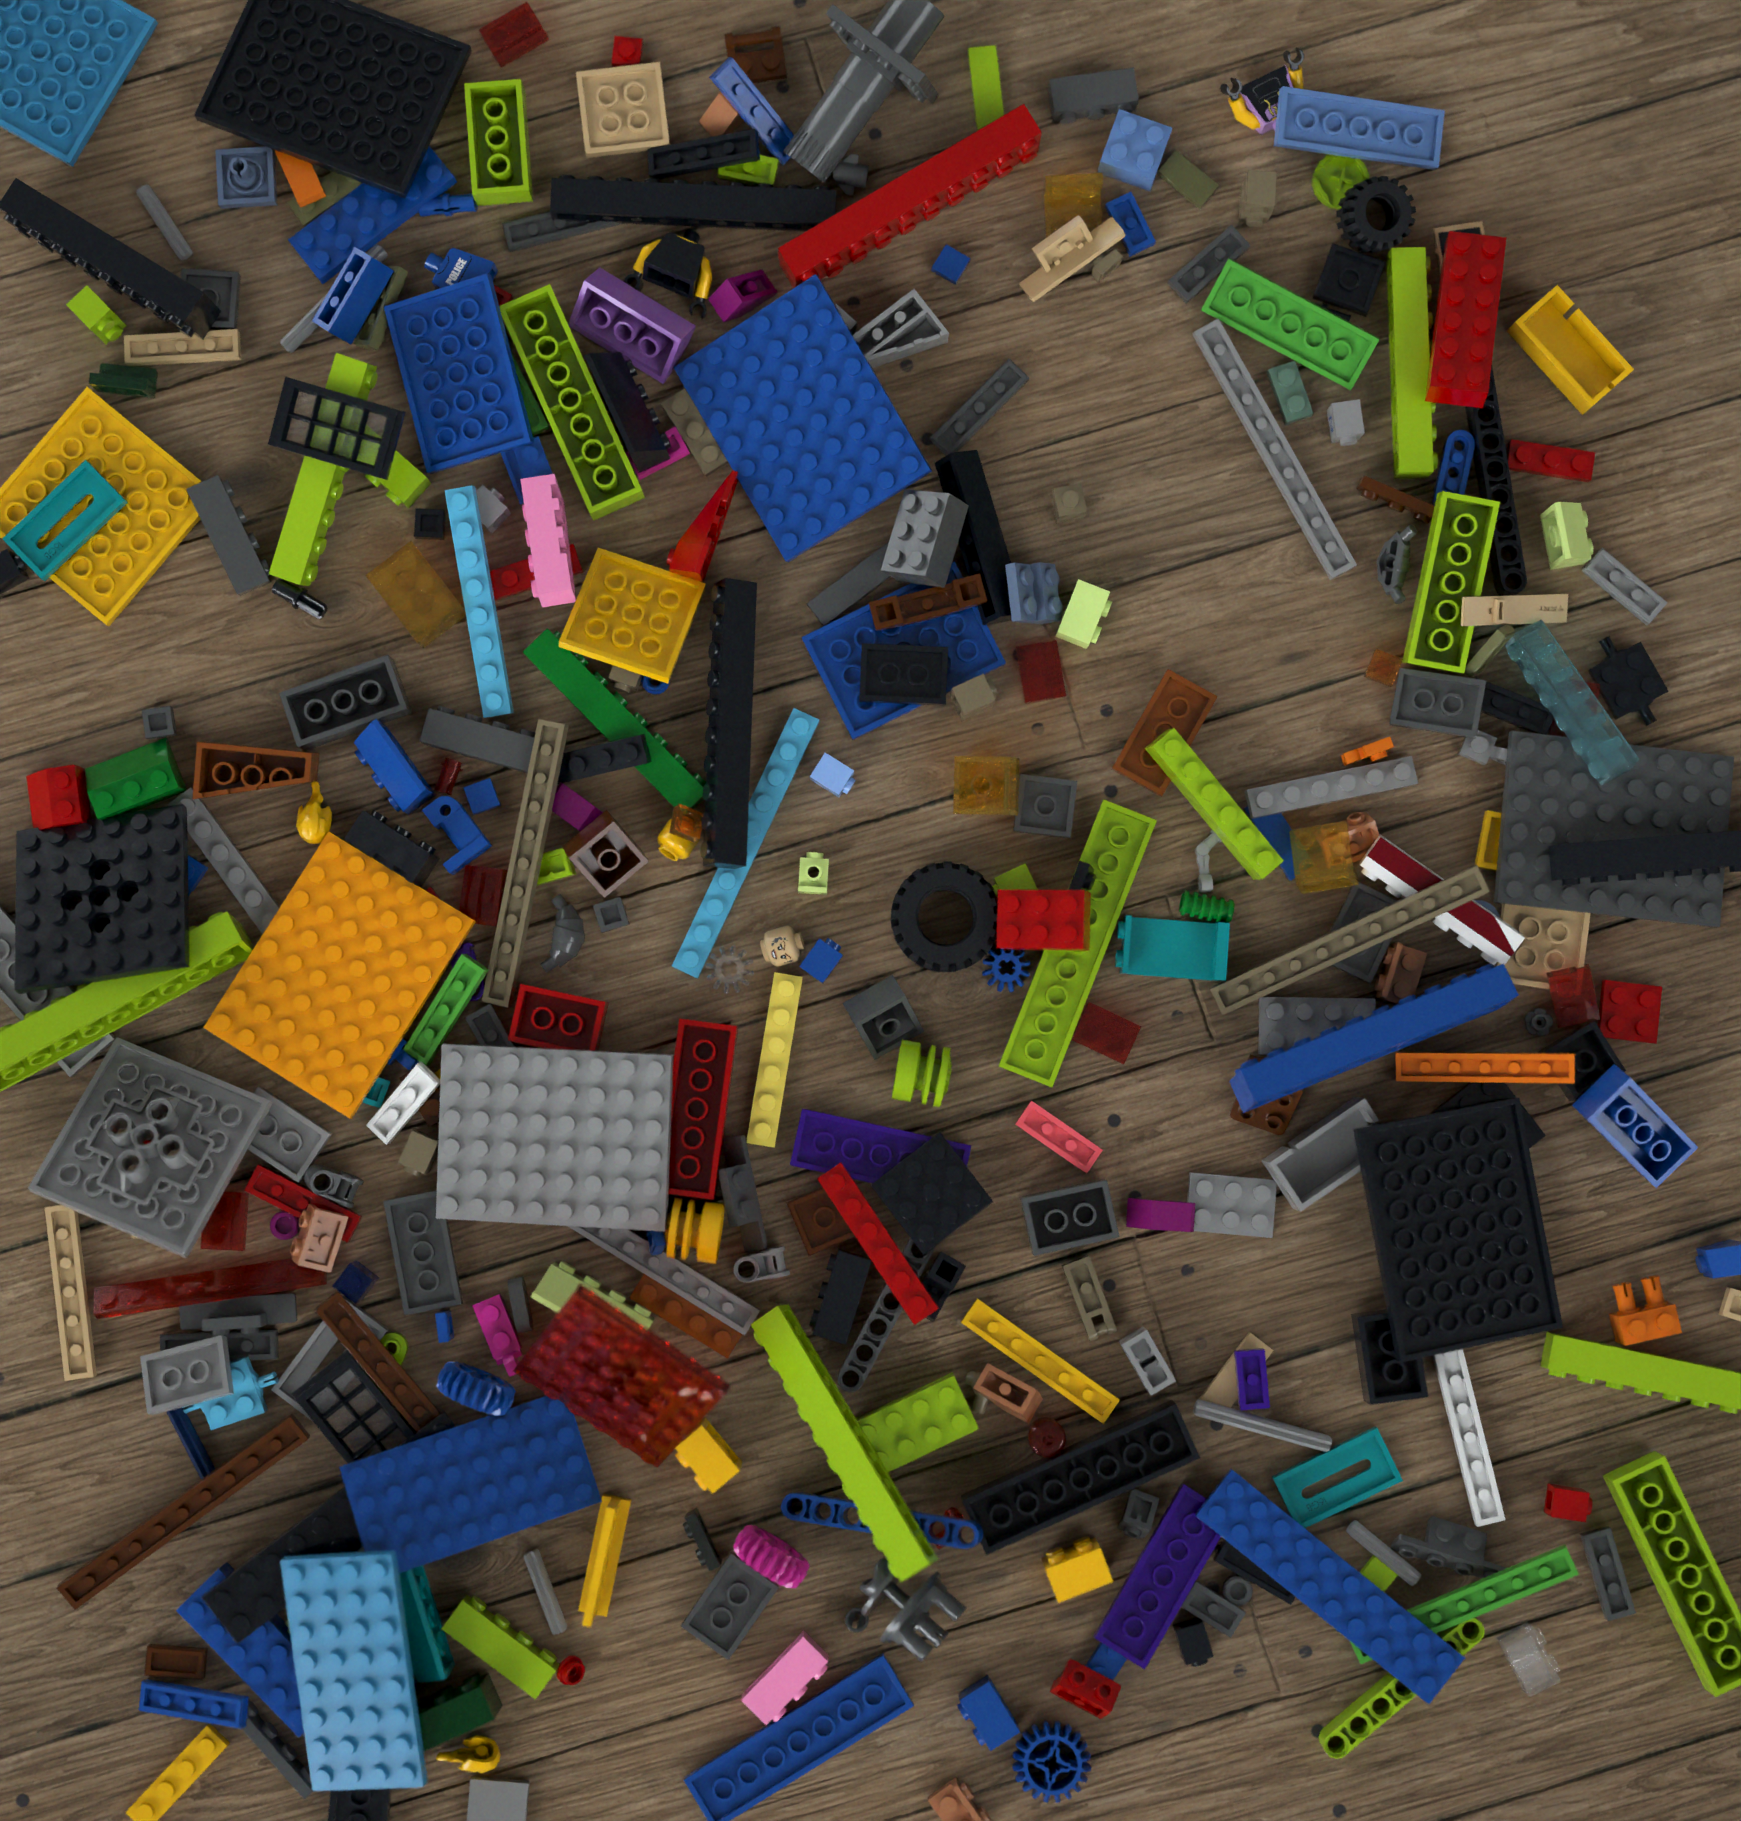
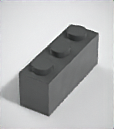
M1134 67L1049 80L1048 95L1052 122L1060 121L1062 124H1069L1079 118L1086 117L1089 120H1097L1108 114L1116 113L1117 115L1119 109L1132 113L1136 111L1139 99Z

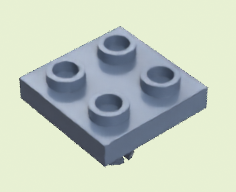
M269 147L216 149L218 205L221 209L277 205L274 149Z

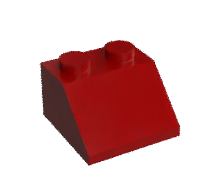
M74 764L47 768L26 776L33 828H38L39 830L52 829L54 827L87 823V819H91L85 768Z

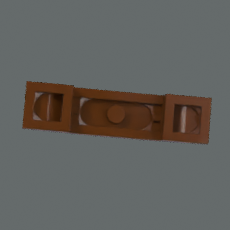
M979 573L952 580V583L946 584L945 587H933L899 597L895 595L869 602L875 630L878 631L923 622L986 603L987 598Z

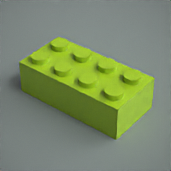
M512 79L464 83L472 196L477 206L533 202L526 94L522 80Z
M953 1372L856 1418L887 1472L893 1471L979 1429Z

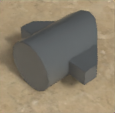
M852 153L838 163L833 171L835 181L847 195H854L855 187L866 188L869 165L858 164L859 154Z

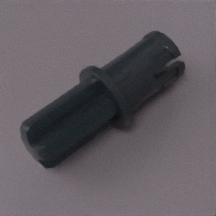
M281 578L277 579L273 585L272 593L291 603L294 609L300 608L317 619H322L328 610L326 604L309 595L307 589H300Z

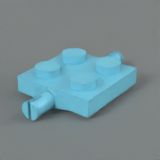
M249 1356L230 1361L234 1394L189 1405L183 1411L186 1414L201 1408L205 1413L210 1430L263 1414L268 1410L263 1397V1388L278 1384L276 1372L274 1371L259 1377L252 1367Z

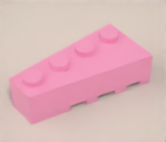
M555 474L520 479L524 500L522 510L528 528L525 530L527 545L531 548L528 562L530 571L534 572L535 580L531 581L533 597L539 598L542 608L574 603L576 595L565 503Z

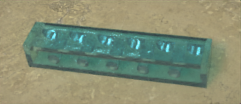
M1542 619L1516 632L1505 645L1509 657L1517 663L1523 672L1525 680L1532 685L1539 695L1543 706L1548 708L1553 715L1558 728L1564 731L1569 738L1574 751L1587 764L1590 774L1602 786L1627 773L1640 759Z

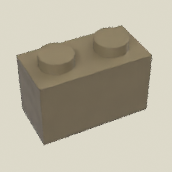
M1248 170L1240 188L1239 222L1246 223L1247 226L1251 227L1267 224L1276 205L1277 171Z
M981 674L953 687L950 697L963 722L993 708L998 692L992 679L986 680L984 674Z

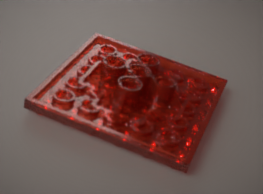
M582 1284L578 1285L513 1370L523 1381L533 1384L542 1390L547 1397L561 1401L571 1413L582 1417L591 1423L596 1430L606 1433L615 1439L620 1446L630 1449L639 1455L644 1462L652 1464L657 1468L675 1450V1446L681 1443L726 1395L731 1386Z

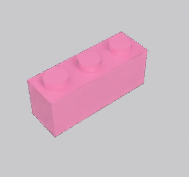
M803 1631L742 1693L741 1701L765 1725L771 1720L777 1722L787 1711L785 1706L792 1698L797 1701L808 1689L806 1684L813 1677L817 1680L828 1669L826 1664L829 1655Z

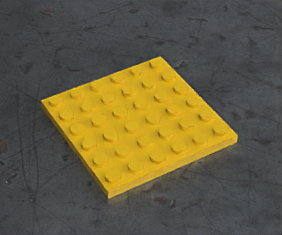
M86 387L1 486L0 537L6 536L83 461L87 460L128 503L49 578L105 625L110 626L199 522L200 517L186 489L202 481L91 389ZM93 495L85 496L77 505H74L68 514L39 539L38 548H45L94 501Z

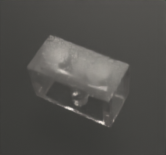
M1526 1622L1496 1637L1522 1690L1529 1697L1561 1682L1557 1674L1560 1671V1667L1554 1656L1547 1654L1544 1648L1547 1641L1539 1628L1535 1629Z

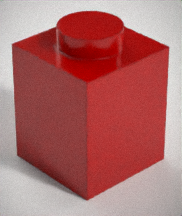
M1548 1483L1544 1513L1554 1518L1586 1522L1587 1515H1590L1592 1511V1498L1589 1497L1590 1493L1584 1489Z

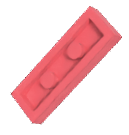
M1033 1101L1029 1102L1015 1123L1016 1126L1086 1174L1103 1151Z

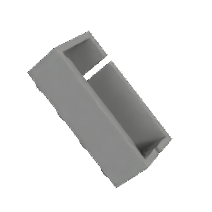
M1354 1097L1289 1141L1288 1145L1290 1148L1282 1146L1261 1161L1291 1207L1301 1212L1361 1171L1353 1129L1376 1125L1375 1122L1379 1119L1365 1098Z

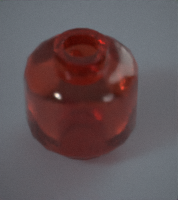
M1043 1417L1035 1420L1029 1427L1027 1433L1028 1443L1033 1452L1038 1456L1045 1458L1054 1457L1063 1450L1066 1443V1434L1058 1421L1053 1418Z

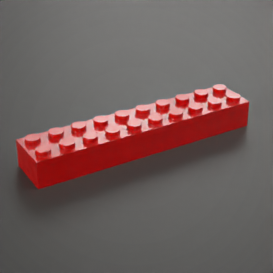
M1025 104L1020 105L778 248V256L781 269L793 288L815 274L819 276L820 280L827 276L828 278L837 276L843 271L842 267L851 262L853 264L859 263L867 257L869 251L875 248L880 250L891 243V239L898 234L906 235L914 230L915 224L924 219L930 221L938 216L942 208L948 205L950 207L956 206L971 191L977 193L983 190L989 184L988 181L998 177L1000 179L1008 175L1013 170L1012 167L1021 162L1022 164H1027L1037 156L1036 153L1039 150L1041 130Z

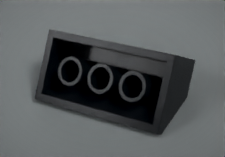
M621 352L589 353L584 355L639 473L671 459L667 450L672 447L665 432L658 433L656 425L660 424L654 408L648 410L644 403L649 398L642 383L637 386L633 377L638 374L631 360L625 361Z

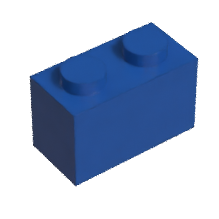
M988 1675L958 1693L961 1703L957 1704V1707L965 1720L969 1718L972 1720L976 1727L972 1731L981 1746L986 1743L989 1750L992 1751L1020 1733L1019 1724Z

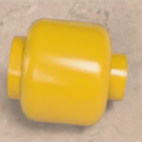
M686 817L681 819L671 818L657 836L659 851L673 861L689 857L700 840L699 834L696 831V824Z

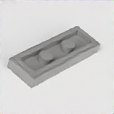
M1604 548L1599 549L1581 570L1646 626L1652 622L1668 603Z

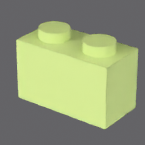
M1078 579L1055 637L1085 649L1088 648L1090 642L1096 644L1102 629L1097 624L1101 616H1107L1112 601L1107 600L1110 591Z

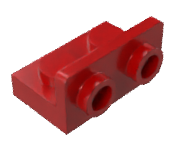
M1070 1659L1067 1661L1062 1675L1053 1681L1049 1692L1102 1719L1112 1712L1121 1685Z

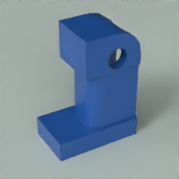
M441 796L422 809L433 826L437 829L442 828L459 851L443 863V866L450 874L455 875L492 847L464 807L454 798ZM448 807H450V808H451L450 814L447 815V816H445V815H444L445 809L448 808Z

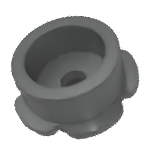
M1536 1008L1525 1016L1526 1030L1531 1035L1545 1036L1550 1032V1027L1553 1026V1018L1547 1014L1545 1009ZM1537 1020H1541V1025H1537Z

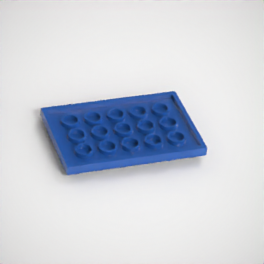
M486 273L384 306L427 473L433 474L535 443L490 274Z
M955 562L951 565L946 584L952 583V580L963 578ZM910 583L880 599L895 595L899 597L937 586ZM868 604L801 637L852 740L923 706L917 704L859 702L862 643L948 647L946 694L951 692L953 687L981 674L985 675L1006 664L988 626L982 623L978 606L923 622L876 631Z

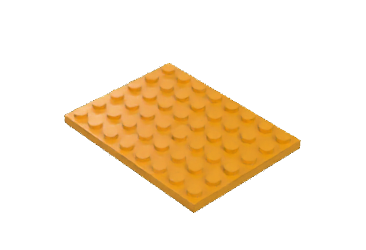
M328 831L203 1028L352 1119L476 921L421 887L410 883L403 876Z

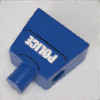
M451 248L445 259L433 252L430 253L424 265L426 269L435 273L432 283L436 290L486 273L490 274L492 280H494L498 273L494 262L456 248Z

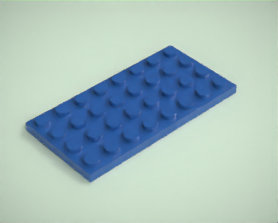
M566 1389L510 1408L505 1415L495 1416L492 1414L339 1467L364 1551L396 1550L399 1573L602 1502Z

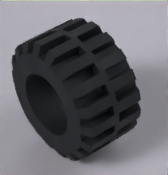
M1375 176L1354 185L1353 188L1348 189L1344 193L1346 197L1340 199L1338 204L1342 209L1336 212V217L1341 218V222L1337 223L1338 229H1343L1344 233L1341 237L1343 240H1350L1348 245L1351 248L1359 246V252L1365 253L1369 251V253H1377L1400 244L1404 241L1403 238L1410 234L1411 230L1408 227L1413 226L1415 223V219L1411 217V214L1416 213V206L1411 207L1410 201L1414 200L1412 194L1406 195L1405 192L1408 188L1405 185L1398 186L1399 180L1395 178L1388 180V176H1380L1378 178ZM1370 199L1379 202L1385 210L1386 222L1381 231L1373 228L1367 221L1366 206Z

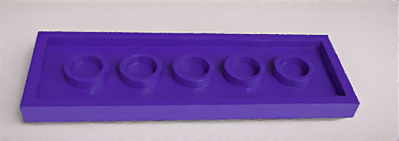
M802 1108L790 1165L826 1173L842 1162L853 1179L874 1183L932 1137ZM946 1140L967 1166L971 1145Z
M1184 1484L1180 1485L1093 1635L1095 1639L1144 1670L1221 1538L1218 1533L1195 1515L1206 1501V1498Z

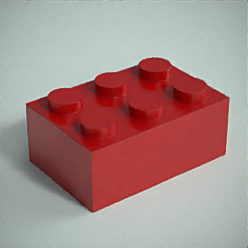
M998 889L996 948L1003 950L1089 951L1091 893L1085 890Z
M520 984L508 1041L549 1049L599 1051L609 1003Z

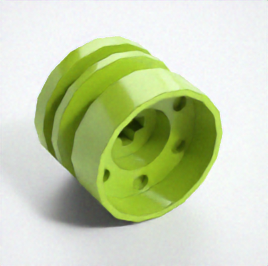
M902 1039L892 1099L910 1102L915 1090H920L921 1104L926 1105L928 1093L931 1092L934 1093L933 1106L940 1107L949 1087L952 1069L951 1048L943 1046L941 1058L937 1059L935 1058L936 1045L932 1044L926 1057L921 1056L920 1042Z

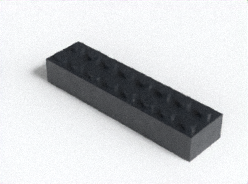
M15 178L1 199L0 210L6 214L3 219L14 226L17 232L28 239L30 237L34 238L40 246L49 252H57L63 260L72 266H80L93 279L97 281L103 280L110 289L120 295L124 293L142 309L147 307L165 323L168 324L170 321L186 336L192 338L193 335L204 339L222 312L201 290L19 179Z
M1170 1400L961 1495L970 1520L979 1523L983 1529L981 1545L985 1554L988 1555L1198 1460L1200 1456L1176 1403Z

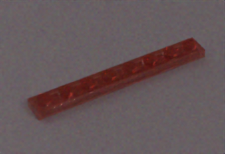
M290 1258L94 1288L93 1315L97 1319L327 1285V1272L299 1266Z

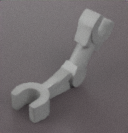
M1212 829L1209 832L1210 835L1195 848L1196 861L1199 867V893H1210L1213 890V879L1209 873L1210 857L1208 853L1218 842L1221 843L1222 840Z

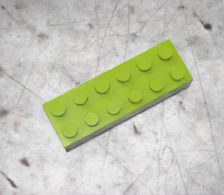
M1446 491L1437 493L1402 663L1453 673H1465L1474 626H1461L1462 597L1481 596L1500 506L1499 501Z

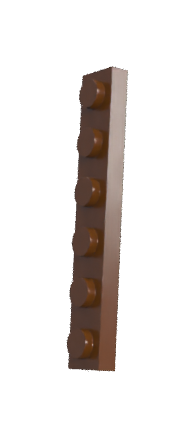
M338 1290L314 1309L416 1432L433 1418L440 1415L439 1410Z

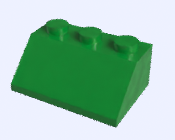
M166 737L86 768L87 793L96 817L99 820H104L118 814L135 812L187 790Z

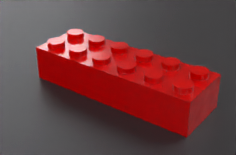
M1449 231L1443 252L1425 396L1426 402L1483 408L1489 391L1506 237Z
M679 1018L673 1061L668 1194L714 1200L716 1197L738 1026Z

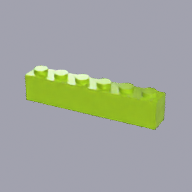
M1175 728L1165 730L1145 748L1253 880L1264 879L1284 861Z

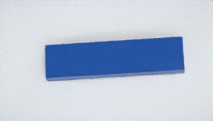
M729 57L709 78L750 129H755L758 132L759 140L771 155L779 159L780 165H784L791 157L783 151L794 137V134L732 57Z
M146 1679L141 1682L139 1711L241 1729L246 1727L249 1697Z

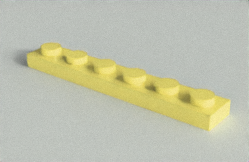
M774 972L746 1143L775 1148L803 977Z

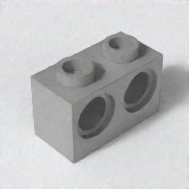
M1141 1327L1119 1340L1121 1347L1151 1396L1176 1382L1147 1329Z

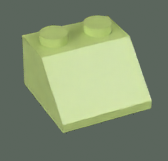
M1556 502L1540 514L1550 570L1583 565L1592 559L1593 543L1587 537L1586 532L1588 517L1586 511H1582L1581 503Z

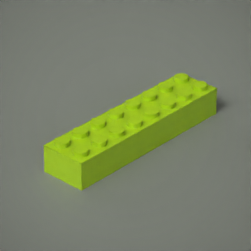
M546 285L499 306L505 325L593 521L644 499L645 496L551 285Z
M1653 1451L1602 1475L1704 1689L1717 1697L1740 1686L1741 1613L1666 1457Z

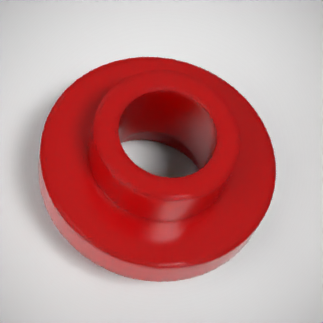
M574 1655L566 1657L557 1669V1679L564 1685H576L585 1674L582 1660Z

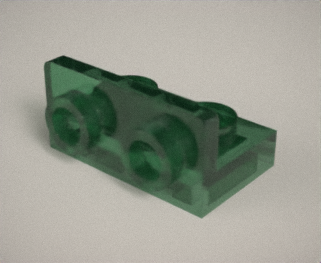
M102 363L99 373H90L89 385L101 393L155 398L158 371L153 368Z

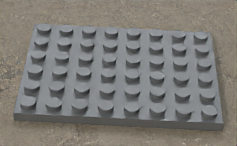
M442 1044L436 1219L666 1231L673 1054Z

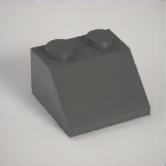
M893 975L843 1002L845 1009L874 1060L900 1046L902 1039L911 1040L924 1032Z

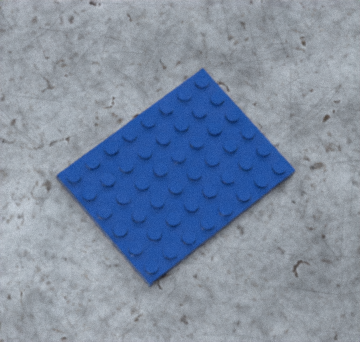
M816 274L673 367L732 470L738 472L739 482L786 562L795 559L932 472L829 293Z

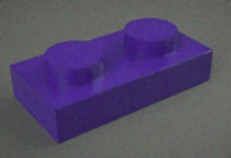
M1265 1349L1235 1350L1239 1409L1270 1408Z

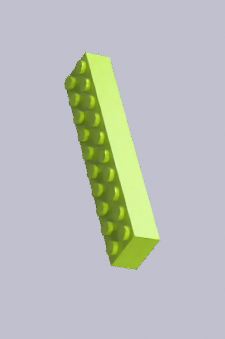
M228 911L215 913L202 925L189 927V967L82 984L76 989V992L52 1000L50 1006L27 1013L20 1022L1 1027L0 1092L246 961L254 946L244 926Z

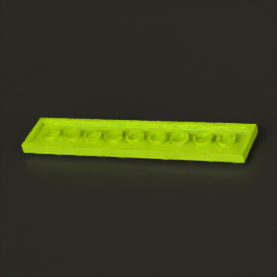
M1102 800L1079 861L1090 864L1095 869L1093 873L1096 874L1092 889L1087 890L1091 893L1090 950L1043 951L998 1067L1051 1088L1053 1087L1157 820L1107 800Z

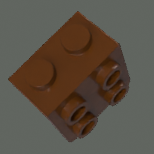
M1250 1054L1247 1061L1257 1058L1258 1062H1261L1266 1057H1257ZM1304 1089L1243 1113L1236 1098L1230 1110V1117L1276 1135H1282L1285 1133Z

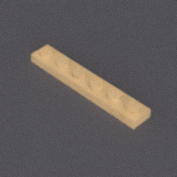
M63 1205L45 1207L64 1380L95 1377L97 1372L78 1212Z

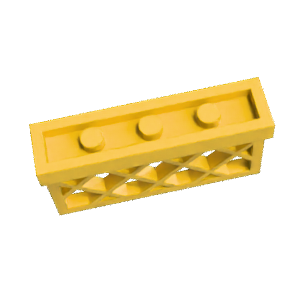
M608 1494L602 1495L578 1611L584 1612L582 1626L591 1627L596 1615L604 1617L608 1615L632 1499Z

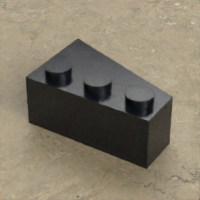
M374 809L371 814L363 810L344 839L392 871L397 872L410 883L422 887L440 860L439 857L434 855L436 849L422 840L419 845L410 840L409 838L412 834L399 825L395 829L385 824L388 818Z

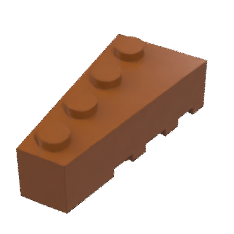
M197 742L192 799L315 782L318 780L320 753L216 742Z

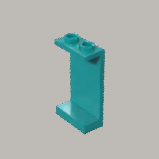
M1126 915L1123 917V921L1118 922L1117 938L1122 939L1121 950H1116L1115 967H1120L1119 974L1226 981L1230 923H1204L1139 918Z

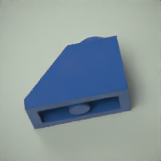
M1729 1239L1696 1248L1698 1254L1695 1257L1696 1265L1699 1272L1703 1273L1705 1277L1714 1279L1741 1275L1740 1241Z

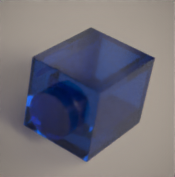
M356 1260L349 1263L332 1287L356 1304L364 1299L379 1277Z

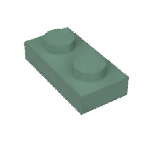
M1292 361L1268 369L1267 375L1284 424L1287 425L1311 417L1314 413L1296 362Z

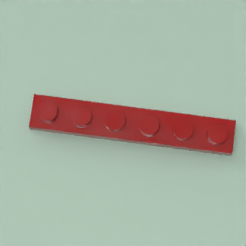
M840 1162L818 1177L817 1180L912 1323L916 1325L938 1310L939 1307L843 1163Z

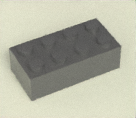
M389 655L279 693L296 745L303 751L364 731L375 719L384 724L413 713L395 661Z

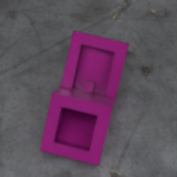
M562 782L557 786L552 812L577 830H583L603 813Z
M1128 1198L1126 1227L1194 1232L1195 1203Z

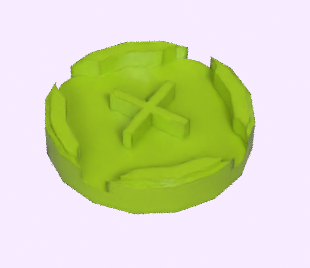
M1328 154L1318 163L1312 175V188L1315 196L1322 204L1332 209H1342L1338 204L1340 199L1346 197L1344 193L1348 189L1353 188L1354 185L1369 179V173L1361 159Z

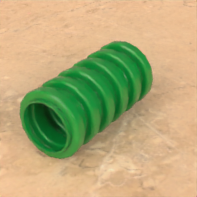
M1185 890L1181 896L1179 912L1183 916L1187 913L1192 918L1194 915H1197L1198 919L1206 917L1207 921L1215 919L1217 923L1220 921L1229 923L1233 917L1235 903L1233 899L1225 901V898L1220 897L1218 900L1213 895L1209 898L1207 894L1199 896L1198 892L1190 894L1189 890Z

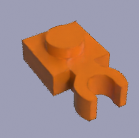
M1389 736L1343 753L1340 757L1344 766L1369 757L1374 762L1387 757L1386 751L1392 749L1394 745Z

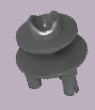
M886 1558L880 1559L875 1564L873 1578L867 1579L860 1584V1590L870 1598L863 1607L861 1614L864 1617L868 1616L887 1596L901 1610L887 1627L880 1641L883 1644L887 1641L889 1643L894 1641L899 1646L902 1644L922 1662L931 1652L933 1646H930L916 1631L918 1630L936 1648L939 1647L942 1640L944 1641L949 1634L929 1617L930 1613L928 1611L930 1607L937 1605L954 1622L963 1614L967 1607L947 1591L948 1588L939 1579L941 1574L938 1571L932 1574L912 1597L908 1596L896 1585L899 1578H896L890 1572L888 1567L889 1561Z

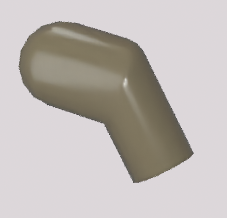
M974 1370L968 1372L965 1378L966 1384L971 1385L973 1389L982 1372ZM973 1389L976 1396L971 1410L984 1414L989 1400Z

